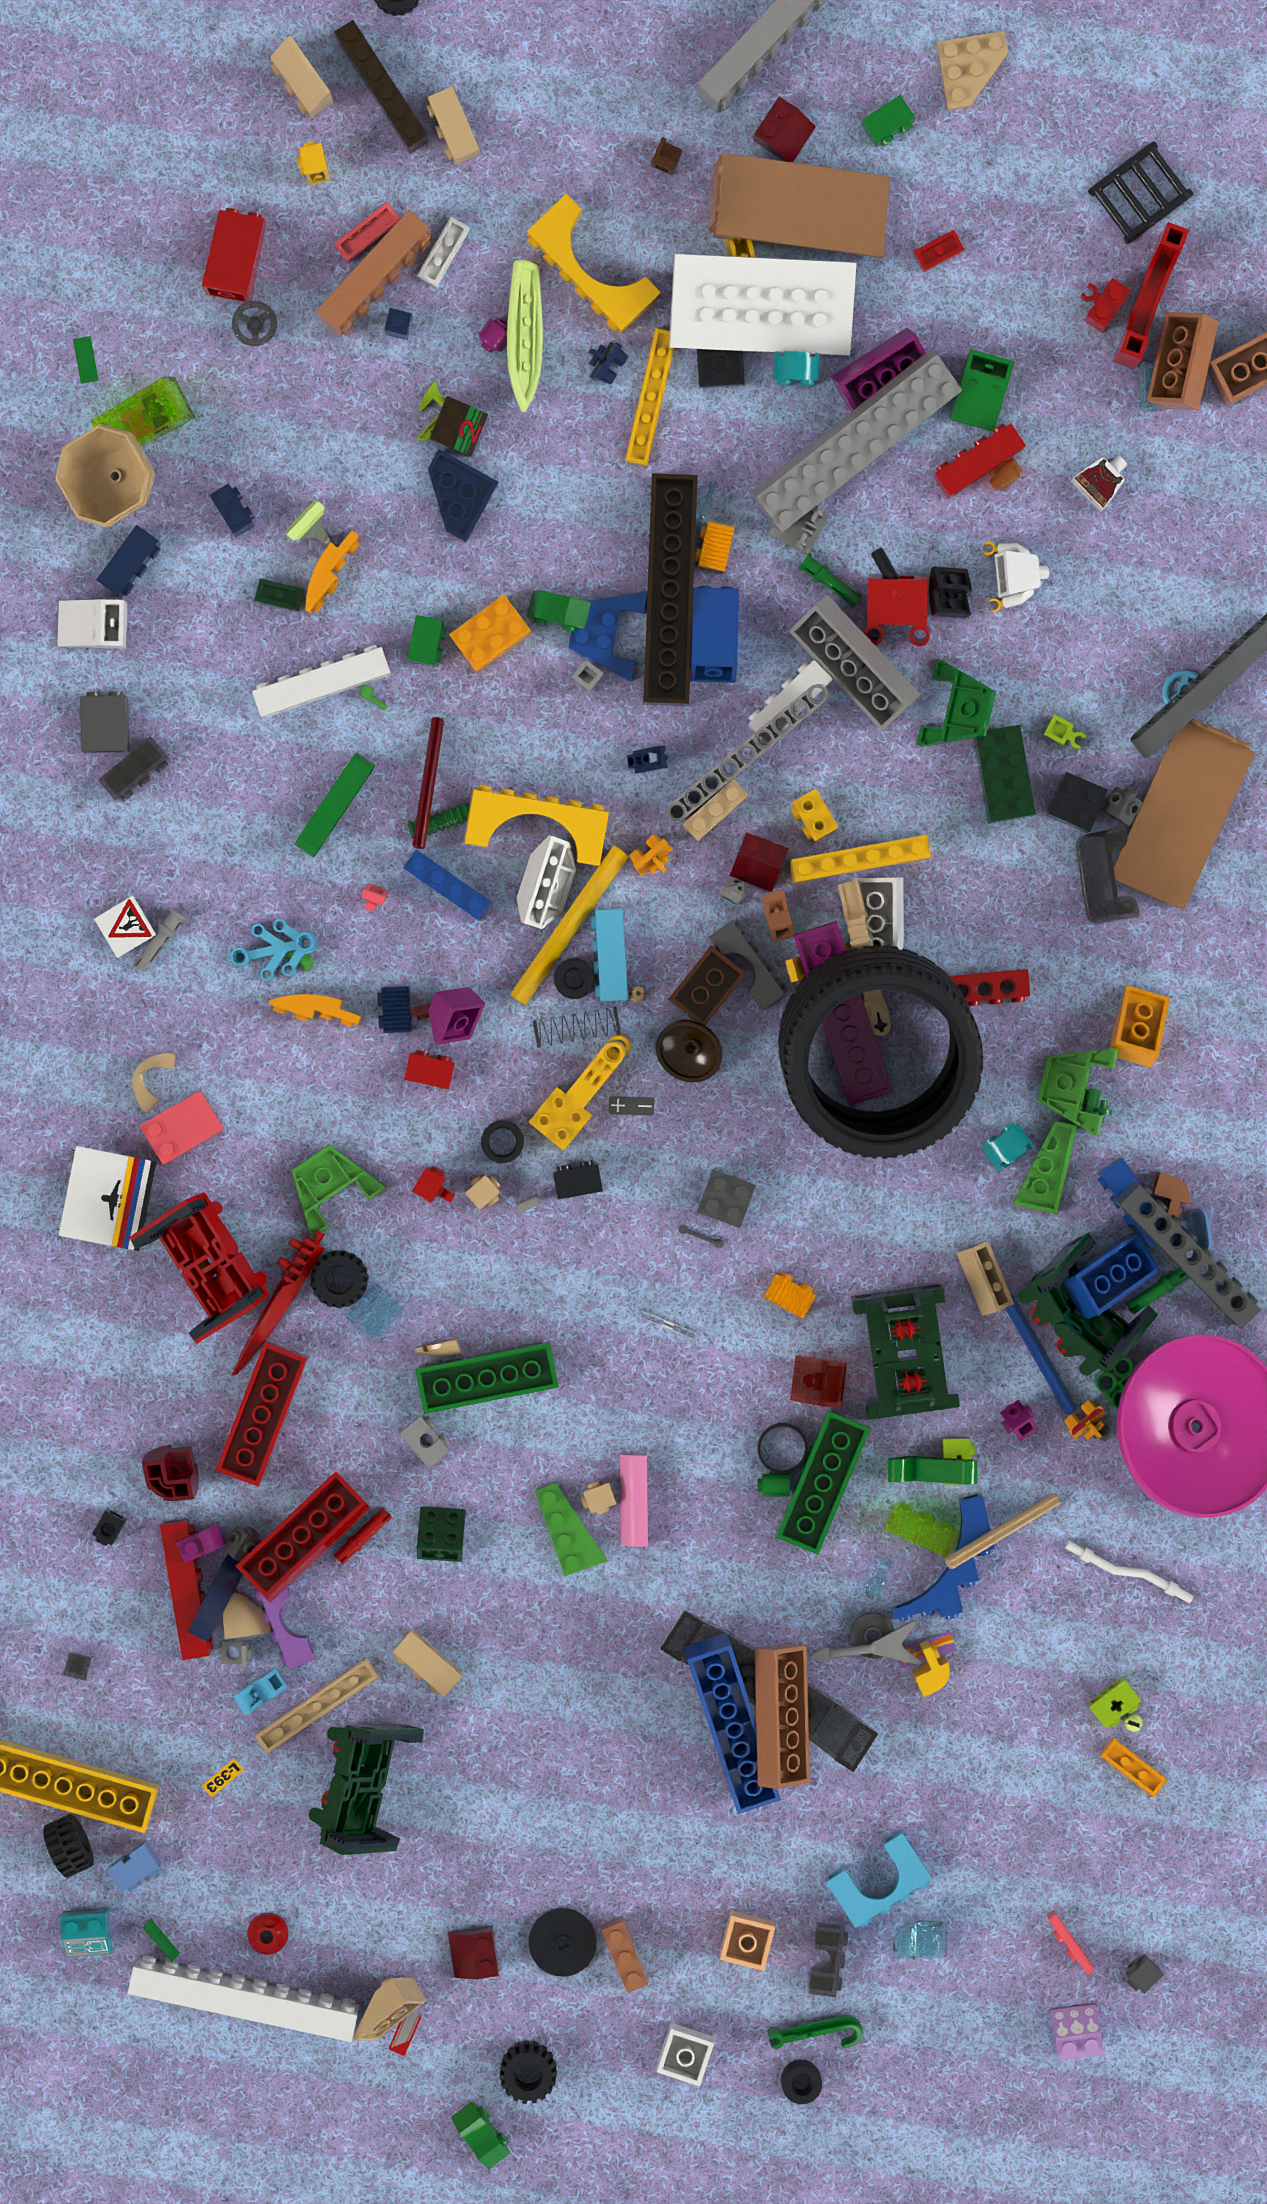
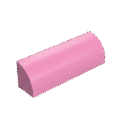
M647 1453L619 1454L621 1545L648 1547Z

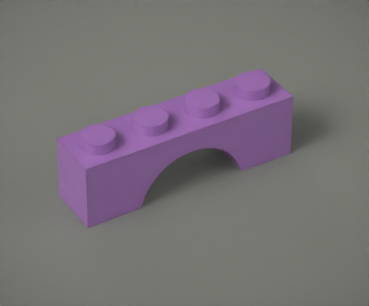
M289 1586L271 1603L255 1588L254 1591L258 1601H263L265 1607L263 1610L264 1618L267 1623L271 1622L273 1631H271L275 1644L279 1643L281 1652H279L282 1664H287L288 1669L314 1660L316 1655L308 1635L293 1633L285 1626L282 1620V1605L291 1595Z

